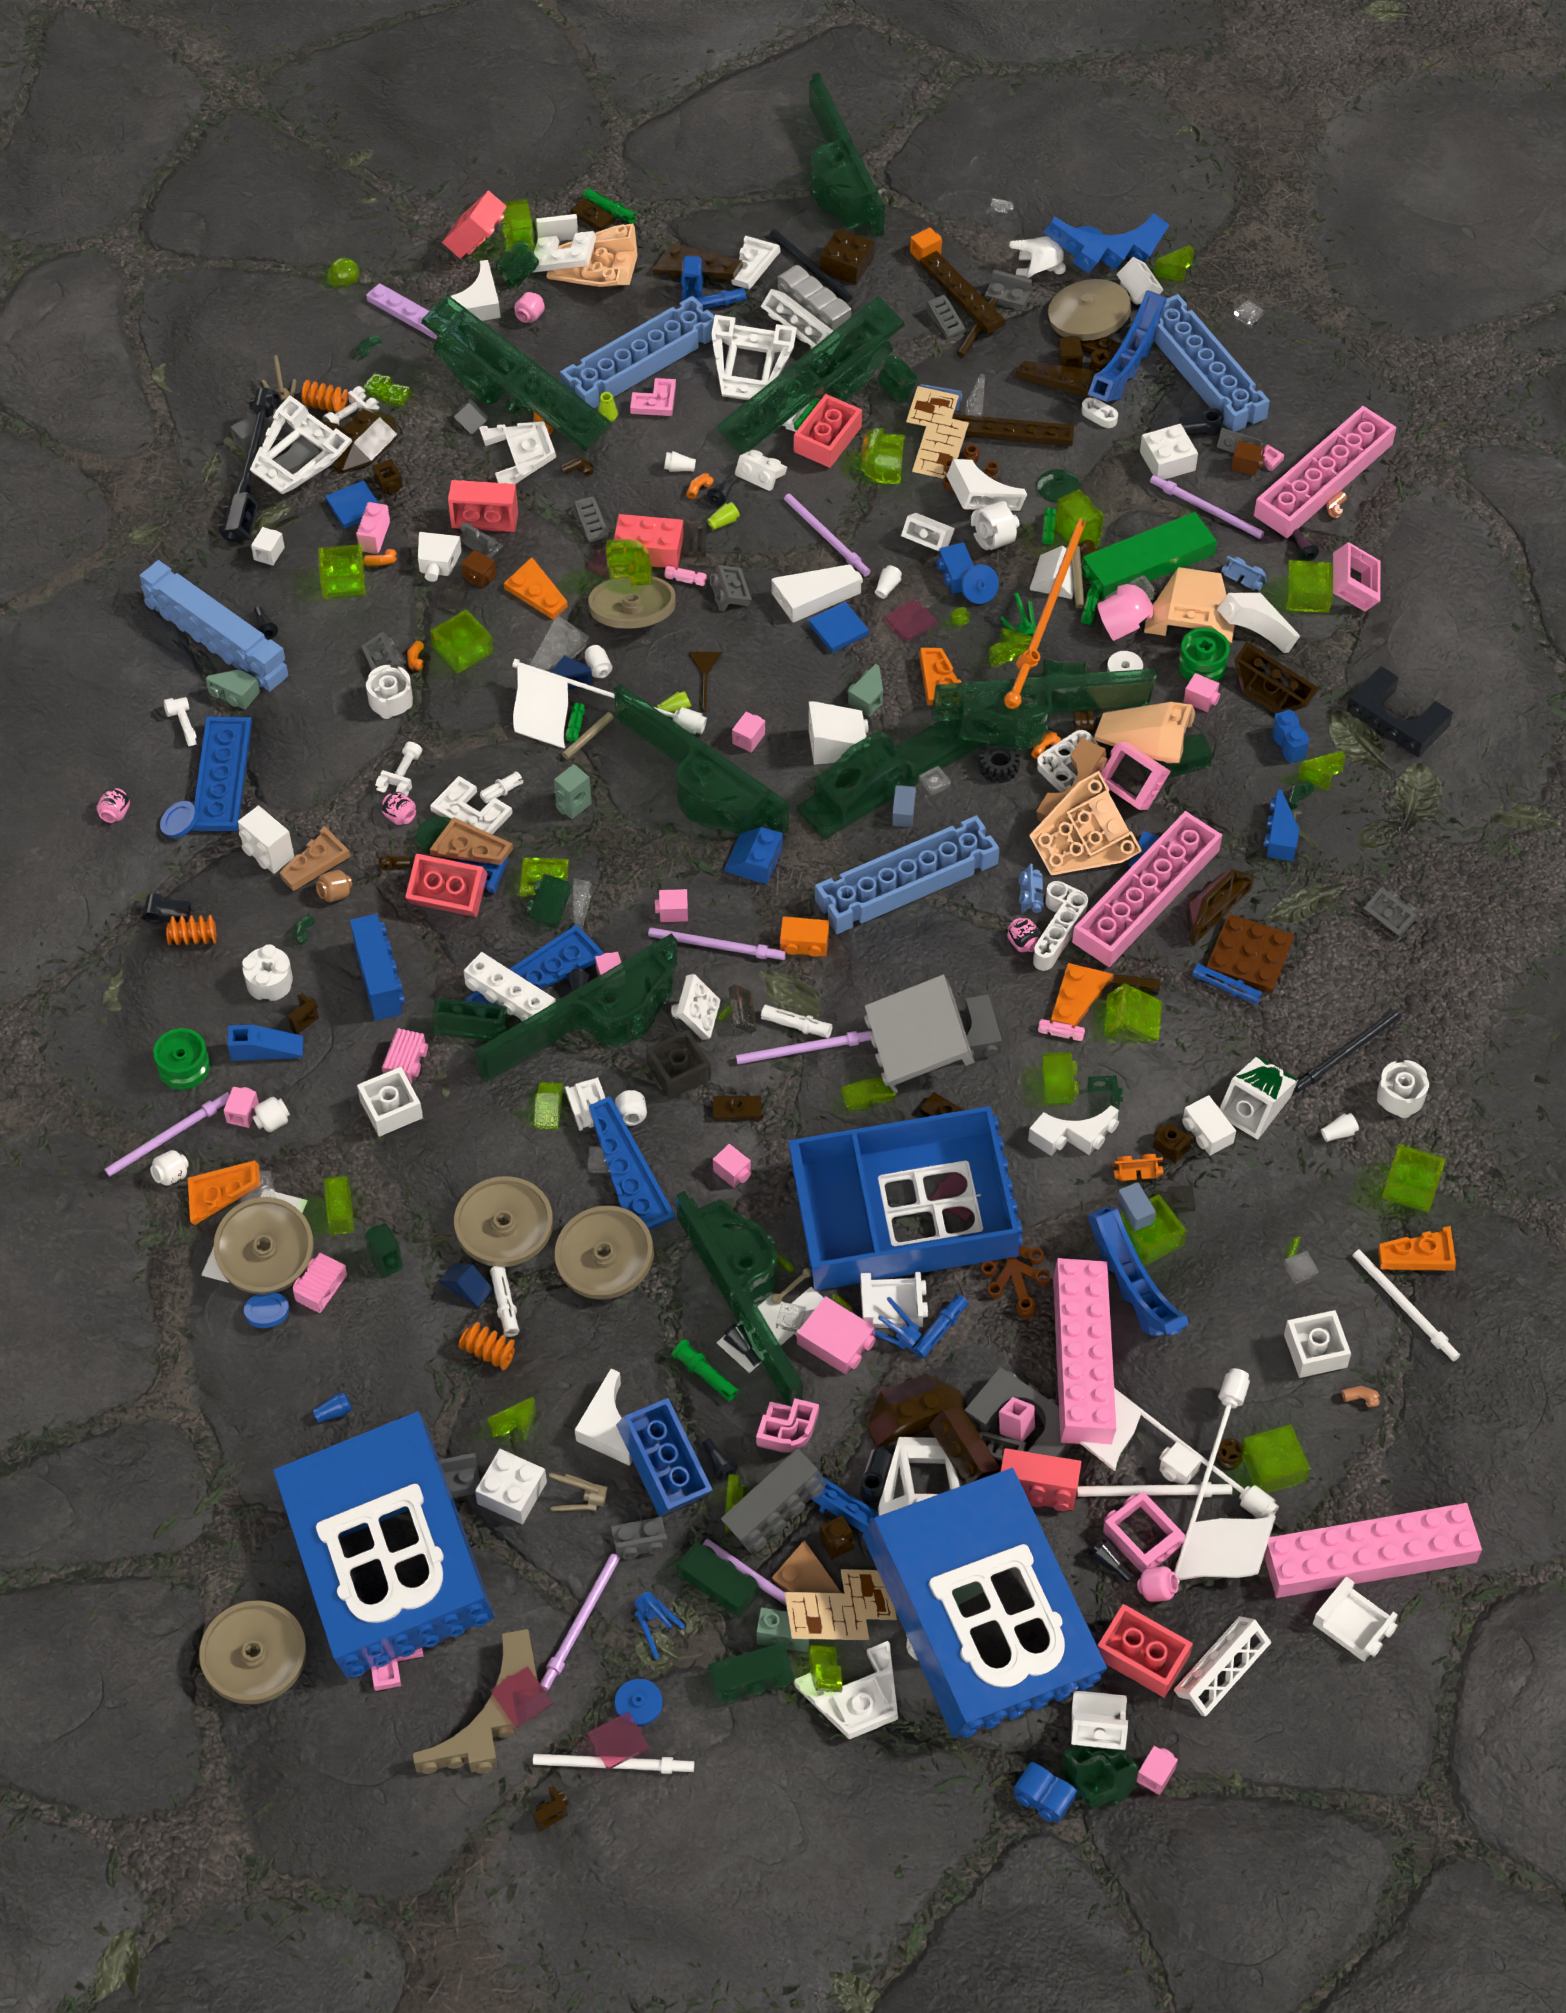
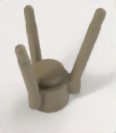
M274 355L278 389L275 392L280 394L283 403L289 395L294 398L296 379L292 380L290 392L283 388L278 356ZM262 380L264 387L270 388L267 382Z
M554 1473L549 1474L550 1478L585 1489L584 1501H588V1504L552 1506L550 1508L551 1511H596L597 1506L604 1507L608 1487L593 1484L566 1474L565 1477Z

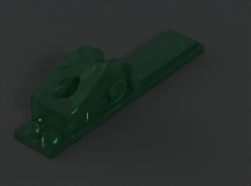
M820 73L812 74V80L809 81V106L828 144L816 148L812 153V171L810 172L811 196L816 199L822 209L840 219V222L847 228L868 224L869 229L873 230L876 237L884 236L885 205ZM840 201L845 209L844 211L840 208Z
M447 294L422 318L421 324L437 335L433 350L451 369L460 384L480 400L493 404L504 393L511 394L585 452L610 427L611 421Z
M877 295L716 426L717 430L742 455L755 448L814 399L827 394L843 402L847 401L867 384L873 373L891 354L893 348L889 338L905 326L904 321Z
M1154 668L1026 678L1020 696L1021 699L1031 698L1034 702L1026 703L1022 700L1020 706L1015 709L1008 708L1005 705L1004 696L1012 691L1016 679L937 684L935 686L931 717L932 721L955 720L958 735L961 739L976 740L1006 749L1033 748L1044 741L1048 729L1047 719L1054 712L1149 705L1156 672ZM982 725L985 726L988 730H990L991 733H989L987 730H985V729L982 727Z
M619 684L614 688L616 719L679 763L676 772L678 785L677 802L680 810L690 821L696 822L702 827L734 832L738 836L741 833L762 827L765 823H767L770 829L783 834L789 830V802L623 685ZM723 812L731 816L735 822L730 821Z
M975 699L894 746L893 740L885 732H875L852 745L841 755L842 757L815 779V795L798 804L797 812L825 840L892 800L895 796V787L897 785L910 787L917 785L1000 735L1003 727ZM854 784H856L854 787L850 789H845L850 785L853 786Z
M672 933L475 1049L477 1072L483 1082L487 1079H493L575 1029L587 1031L597 1042L607 1047L624 1046L634 1039L637 1040L643 1037L654 1023V1018L662 1006L666 1005L674 994L673 970L678 966L677 939Z
M685 1191L676 1194L677 1220L739 1325H744L754 1351L762 1360V1365L785 1404L792 1407L794 1398L799 1400L803 1398V1383L756 1305L769 1298L777 1286V1252L773 1237L771 1235L767 1236L760 1225L751 1219L748 1221L732 1210L733 1207L721 1199L698 1209L693 1198L689 1199ZM733 1226H739L742 1228L735 1229Z

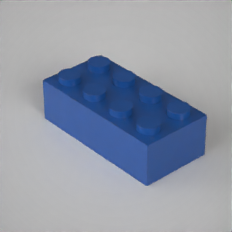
M377 914L350 920L354 946L374 1020L378 1021L402 1015L401 1005H405L400 978L397 975L395 959L392 957L390 941L386 936L385 923L379 922Z
M669 1398L630 1413L616 1424L659 1517L699 1501L712 1491Z

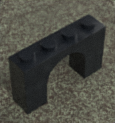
M1380 666L1349 697L1346 711L1353 717L1366 723L1371 729L1386 736L1388 740L1403 747L1408 753H1412L1419 758L1450 726L1454 712L1434 701L1417 718L1402 720L1391 716L1385 711L1382 704L1396 691L1399 677Z

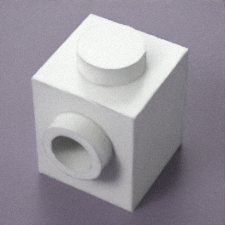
M262 527L251 545L254 560L273 566L284 549L282 533Z
M1176 1442L1172 1448L1167 1447L1162 1452L1159 1458L1161 1460L1159 1471L1162 1472V1475L1167 1480L1175 1481L1179 1485H1187L1199 1471L1202 1459Z

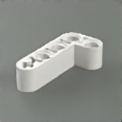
M1060 881L1051 882L1047 886L1045 903L1047 908L1056 912L1034 948L1033 964L1042 971L1053 967L1072 938L1074 927L1087 912V895Z

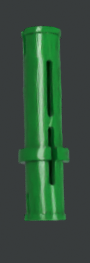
M590 188L584 191L583 195L585 196H582L583 199L585 198L609 212L616 219L620 218L629 224L635 223L637 213L627 209L622 203H616Z

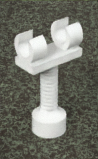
M358 386L353 391L348 392L349 402L351 403L349 406L335 414L329 412L322 419L325 422L339 425L340 420L357 410L360 411L362 408L379 409L380 407L376 405L379 402L375 398H369L365 403L363 401L366 398L365 390Z
M407 742L402 750L405 756L396 773L393 774L382 770L375 786H378L376 790L386 792L389 784L397 786L396 792H401L408 796L412 784L411 779L405 778L404 775L412 760L419 758L422 748L414 742Z

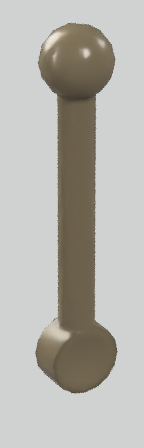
M804 1269L803 1274L780 1294H774L772 1302L776 1305L780 1304L782 1298L805 1278L811 1277V1269Z

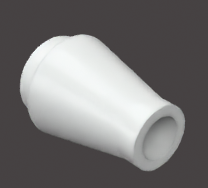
M674 451L672 453L667 452L664 469L669 470V472H694L696 459Z
M891 565L882 569L875 594L885 599L901 581V571Z
M1345 1113L1321 1129L1322 1136L1326 1142L1355 1135L1354 1132L1359 1131L1358 1124L1351 1113L1347 1115Z

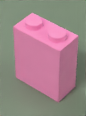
M825 1296L797 1332V1345L847 1375L851 1368L855 1369L859 1365L863 1352L865 1350L869 1351L876 1341L874 1337L875 1327Z

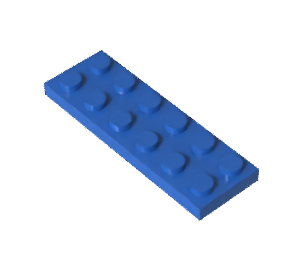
M206 717L194 803L198 810V819L192 828L193 831H238L252 728L251 717Z

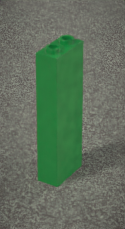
M1193 512L1083 556L1082 576L1088 579L1091 586L1096 588L1097 592H1100L1101 599L1105 600L1112 595H1117L1118 586L1125 584L1140 586L1172 573L1178 567L1184 568L1214 556L1217 540L1196 512Z

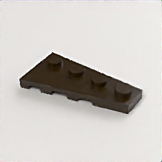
M671 243L652 270L653 275L661 276V273H670V276L678 277L679 274H682L683 258L685 256H698L703 264L702 275H708V278L734 280L743 268V262L739 259Z
M1023 361L1016 370V378L1094 398L1088 395L1094 375L1101 370Z

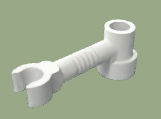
M187 698L163 700L167 717L175 715L179 717L187 745H197L195 731L191 727L186 713L189 710Z

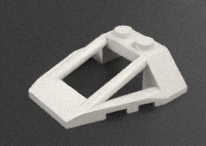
M715 315L712 328V342L722 396L763 403L794 348L797 327L776 324L775 331L735 325V318ZM722 342L729 345L725 369ZM737 348L767 353L761 380L732 376ZM781 352L772 371L775 353Z
M289 395L276 410L271 428H268L265 434L267 437L263 446L259 448L250 470L278 492L284 494L329 467L353 441L338 429L333 431L309 414L303 404ZM286 421L294 431L270 450ZM303 436L321 449L322 452L298 472L291 474L272 459L297 438Z
M898 1438L878 1506L879 1516L938 1495L914 1493L909 1463L945 1464L950 1490L965 1485L936 1438ZM900 1466L904 1496L893 1500Z

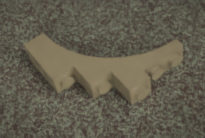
M528 1629L502 1634L503 1659L501 1673L495 1690L484 1709L466 1728L454 1737L435 1747L413 1753L417 1773L430 1774L445 1767L456 1769L462 1767L465 1763L470 1764L471 1773L483 1774L492 1771L493 1768H498L493 1737L508 1738L513 1736L514 1733H518L519 1728L514 1703H530L535 1698H540Z

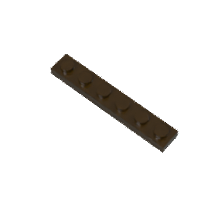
M937 251L920 259V266L988 334L1005 326V319Z
M953 414L952 419L969 422L965 437L1063 446L1073 445L1074 425L959 414Z

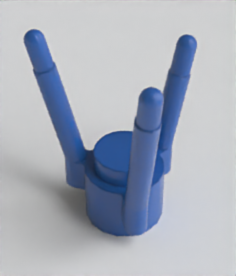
M887 1297L889 1304L909 1327L903 1325L902 1328H899L882 1315H879L878 1319L897 1332L896 1337L898 1339L876 1330L874 1336L891 1342L903 1350L906 1347L912 1350L922 1336L918 1332L920 1327L909 1319L891 1297Z
M645 1592L634 1602L638 1609L635 1616L640 1621L654 1659L658 1660L659 1655L645 1618L651 1620L658 1617L667 1628H671L672 1624L664 1616L665 1614L681 1629H684L685 1625L659 1599H656L651 1592Z

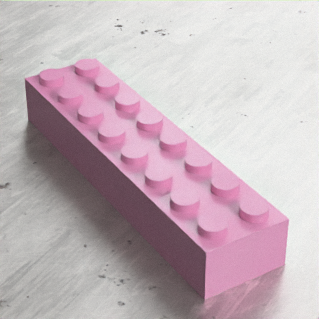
M1362 406L1257 498L1254 517L1288 538L1294 530L1302 526L1328 500L1339 493L1393 445L1396 427Z
M1185 811L1076 924L1072 943L1110 967L1220 851L1222 834Z
M1058 1258L1053 1274L1060 1441L1061 1443L1080 1444L1083 1441L1112 1445L1116 1432L1107 1262Z
M1463 1503L1269 1537L1264 1557L1275 1596L1280 1598L1337 1588L1345 1577L1351 1579L1355 1584L1477 1563L1482 1548L1468 1504Z

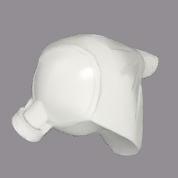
M1048 236L1016 240L1009 243L1011 248L1022 250L1019 254V260H1031L1028 268H1017L1016 276L1029 279L1032 275L1043 270L1050 272L1054 270L1056 274H1063L1066 271V266L1063 263V248Z

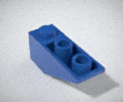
M1278 789L1277 797H1272L1270 811H1274V814L1268 817L1267 829H1271L1270 834L1266 833L1263 847L1268 848L1266 857L1294 861L1299 828L1282 790Z
M229 1025L228 1050L231 1061L303 1058V1036L257 1025Z

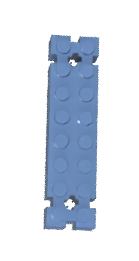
M1177 294L1168 298L1154 334L1155 343L1206 404L1210 408H1217L1221 411L1223 424L1229 430L1237 432L1246 428L1247 422L1255 424L1266 419L1270 400L1261 390L1255 391L1256 384L1192 310L1186 311L1187 304L1180 295Z
M691 296L679 303L680 308L675 309L672 307L584 357L580 360L579 366L576 367L572 364L560 371L561 389L570 398L575 397L576 404L587 413L599 406L602 393L610 392L615 397L698 349V343L706 344L712 340L715 316L708 310L703 312V305L695 297Z
M158 560L140 574L141 588L145 596L144 601L150 609L160 611L161 616L165 620L172 621L182 632L186 631L196 642L204 644L211 653H216L222 657L228 665L232 664L238 670L258 678L259 687H264L270 692L288 677L287 665L283 663L285 660L284 650L281 646L271 639L269 641L265 639L263 633L181 575L172 573L171 568Z
M976 815L962 821L961 827L955 829L953 826L846 871L840 874V879L836 882L830 878L816 884L815 902L823 914L828 913L829 924L835 933L839 934L853 928V922L859 920L862 924L974 875V869L976 868L984 871L997 865L999 847L991 835L985 837L986 828Z

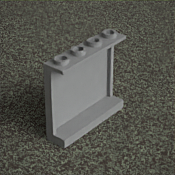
M944 974L865 1005L867 1015L864 1016L867 1027L869 1029L872 1028L873 1034L870 1035V1039L874 1048H878L879 1052L875 1054L879 1066L884 1068V1073H881L885 1086H890L894 1093H898L896 1084L962 1059L966 1066L975 1062L951 986Z

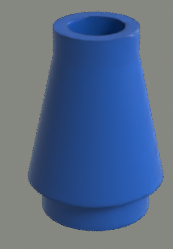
M337 1392L319 1407L313 1409L318 1423L326 1420L347 1416L348 1412L353 1409L345 1392L341 1394Z

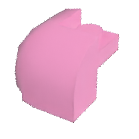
M1125 584L1118 586L1117 595H1112L1098 603L1101 619L1113 641L1140 628L1139 623L1146 617L1150 619L1153 615V605L1149 597L1141 588L1135 585Z
M795 1398L792 1407L770 1402L766 1415L762 1417L756 1436L757 1446L793 1453L797 1448L805 1447L815 1427L819 1413V1404Z

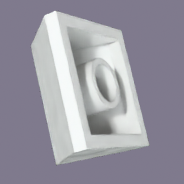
M577 214L534 219L537 238L557 236L559 241L573 240L575 233H578Z
M1064 546L1040 555L1030 590L1050 593L1066 552ZM1072 561L1058 594L1060 597L1072 599L1074 595Z

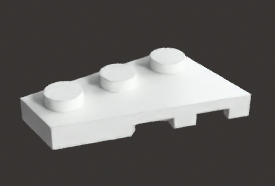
M745 236L744 246L740 250L739 258L743 262V268L734 280L731 279L732 285L750 290L781 252L780 246Z

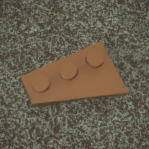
M453 817L430 848V855L502 865L513 850V844Z
M324 826L320 830V835L315 840L311 839L309 841L307 849L302 854L296 855L279 872L281 879L295 891L351 857L350 852Z
M805 1540L772 1577V1582L785 1592L841 1593Z

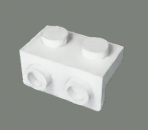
M751 450L740 455L735 475L768 491L773 489L775 480L786 473L787 466L782 465L777 459L762 456L763 454L757 450Z

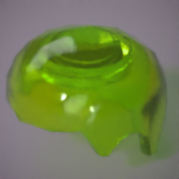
M344 257L333 260L327 273L328 281L335 287L338 284H344L348 287L350 284L355 283L360 275L359 266L356 262Z

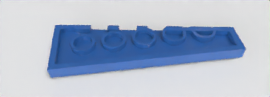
M576 924L509 970L542 990L567 978V973L573 969L584 970L596 964L595 957L601 956L604 952ZM478 991L465 998V1004L479 1019L502 1009L495 1002H489Z
M611 1096L589 1105L591 1119L620 1207L636 1214L646 1224L649 1231L674 1220L675 1214Z

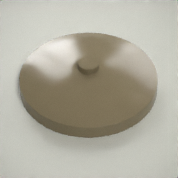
M1102 279L1084 280L1065 287L1054 296L1048 309L1049 321L1054 331L1065 338L1080 337V341L1095 340L1108 336L1121 328L1130 316L1131 304L1128 293L1119 284Z
M647 575L620 576L607 580L592 590L588 599L589 611L594 619L607 626L616 628L646 627L664 620L674 611L676 607L675 590L668 582L657 577Z
M502 1176L484 1180L464 1194L455 1211L454 1227L460 1246L470 1257L489 1266L509 1267L530 1260L545 1247L552 1233L553 1215L547 1197L537 1186L524 1179Z
M272 1197L254 1198L235 1206L220 1222L214 1238V1255L223 1276L238 1289L259 1295L277 1293L292 1286L306 1272L307 1265L312 1259L314 1251L313 1234L305 1216L292 1204Z
M598 1206L579 1213L562 1229L555 1246L556 1266L565 1284L574 1292L592 1299H611L633 1290L648 1274L654 1257V1245L646 1224L633 1212L616 1206Z
M267 1601L242 1602L224 1610L210 1623L200 1645V1664L208 1684L222 1697L241 1704L263 1703L282 1695L297 1681L306 1662V1639L298 1620L285 1608Z

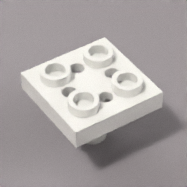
M695 974L686 976L679 1004L672 1005L671 1012L675 1019H681L702 1040L711 1038L721 1000Z

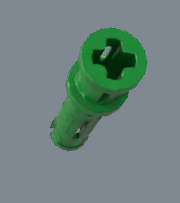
M687 1339L682 1340L674 1348L671 1356L674 1359L678 1358L685 1364L689 1372L697 1373L722 1395L727 1402L732 1401L736 1397L734 1393L738 1394L739 1389L734 1387L705 1361L704 1354L696 1352L689 1345Z

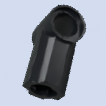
M1207 408L1203 414L1179 417V424L1182 425L1187 435L1203 432L1206 435L1214 436L1221 430L1222 413L1217 408Z
M152 893L146 898L142 918L148 923L159 924L163 920L170 921L171 916H174L176 921H179L180 917L183 916L185 921L188 922L191 915V902L167 900L163 895Z
M877 1448L871 1450L865 1472L861 1477L860 1495L868 1503L878 1502L882 1497L884 1484L893 1455L885 1449ZM874 1485L877 1488L870 1489L867 1486Z

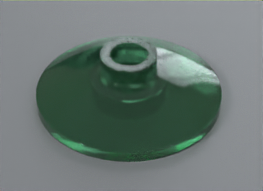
M1063 469L1046 471L1039 477L1037 482L1039 494L1044 499L1055 503L1072 500L1077 496L1080 487L1077 477Z
M438 816L425 820L416 832V840L419 847L430 854V848L452 819Z

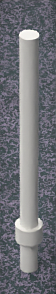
M1360 1249L1352 1255L1431 1338V1343L1437 1349L1441 1348L1453 1362L1460 1357V1354L1448 1342L1449 1339L1442 1331L1438 1332Z
M1202 1482L1198 1485L1078 1486L1077 1496H1137L1143 1491L1147 1496L1198 1495ZM1208 1482L1203 1497L1232 1494V1485L1211 1484V1482Z
M549 1754L533 1755V1765L658 1770L663 1774H672L673 1771L694 1772V1761L673 1760V1757H662V1760Z

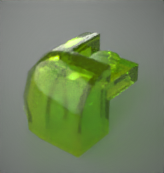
M875 428L868 431L862 440L860 455L861 471L875 482L901 484L905 435L883 434L884 428Z
M608 539L606 541L607 566L610 578L630 577L631 586L653 585L652 559L647 547L643 543L634 539Z

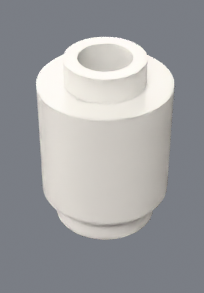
M593 645L586 649L585 661L588 667H591L592 676L595 678L607 677L612 671V665L605 650L599 645Z

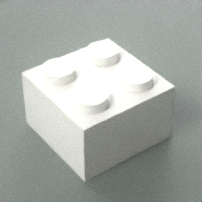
M1181 424L1142 435L1140 453L1153 475L1165 480L1196 471L1198 452Z
M259 805L238 821L239 835L243 843L242 849L248 856L252 855L255 857L262 868H267L275 874L294 858L289 831Z
M402 1067L357 1085L360 1101L379 1137L423 1118L421 1103Z
M1336 1310L1287 1320L1284 1336L1299 1378L1348 1367L1351 1351Z
M499 1449L475 1490L477 1504L523 1525L547 1483L545 1469Z

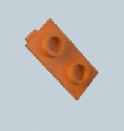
M1156 1154L1142 1155V1159L1132 1160V1156L1118 1157V1161L1111 1164L1112 1167L1117 1166L1118 1169L1114 1170V1179H1119V1182L1137 1180L1136 1171H1140L1141 1180L1158 1179L1159 1176H1163V1167L1158 1166L1163 1157L1156 1158Z

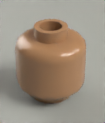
M334 870L320 875L316 883L319 897L329 903L348 897L350 888H352L351 878L341 870Z

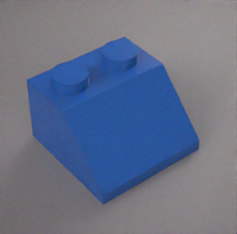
M763 827L741 833L727 861L724 872L768 884L783 850V833Z

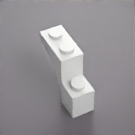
M1110 1106L1098 1116L1081 1121L1061 1120L1043 1112L1029 1128L1028 1141L1050 1156L1057 1149L1060 1151L1067 1141L1090 1155L1094 1149L1098 1150L1102 1146L1108 1132L1113 1133L1119 1124L1117 1120L1119 1110Z

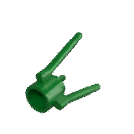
M1016 592L1014 595L1023 620L1017 625V631L1003 616L1000 619L1013 634L1015 641L1020 640L1023 644H1028L1031 642L1036 629L1032 602L1028 601L1029 622L1019 594Z

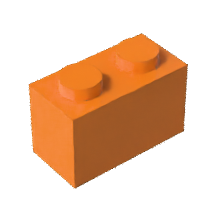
M783 917L780 950L786 951L789 955L803 954L812 957L827 955L829 920Z

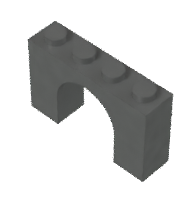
M274 409L272 416L265 417L259 445L264 443L267 437L265 434L268 428H271L274 421L273 416L277 409ZM255 413L231 426L233 441L244 453H247L249 450L257 418ZM285 421L275 440H283L294 429ZM300 436L290 444L292 446L286 453L273 461L291 474H295L322 451L303 436Z
M989 994L965 998V1015L970 1029L966 1036L973 1058L993 1057L1001 1054L1002 1038Z
M1000 1367L965 1409V1413L978 1432L980 1430L987 1432L999 1418V1411L1014 1397L1034 1405V1412L1044 1425V1432L1028 1452L1062 1458L1074 1443H1061L1059 1404L1055 1400L1047 1399L1041 1395L1034 1386L1026 1385L1020 1381L1013 1372L1006 1371Z

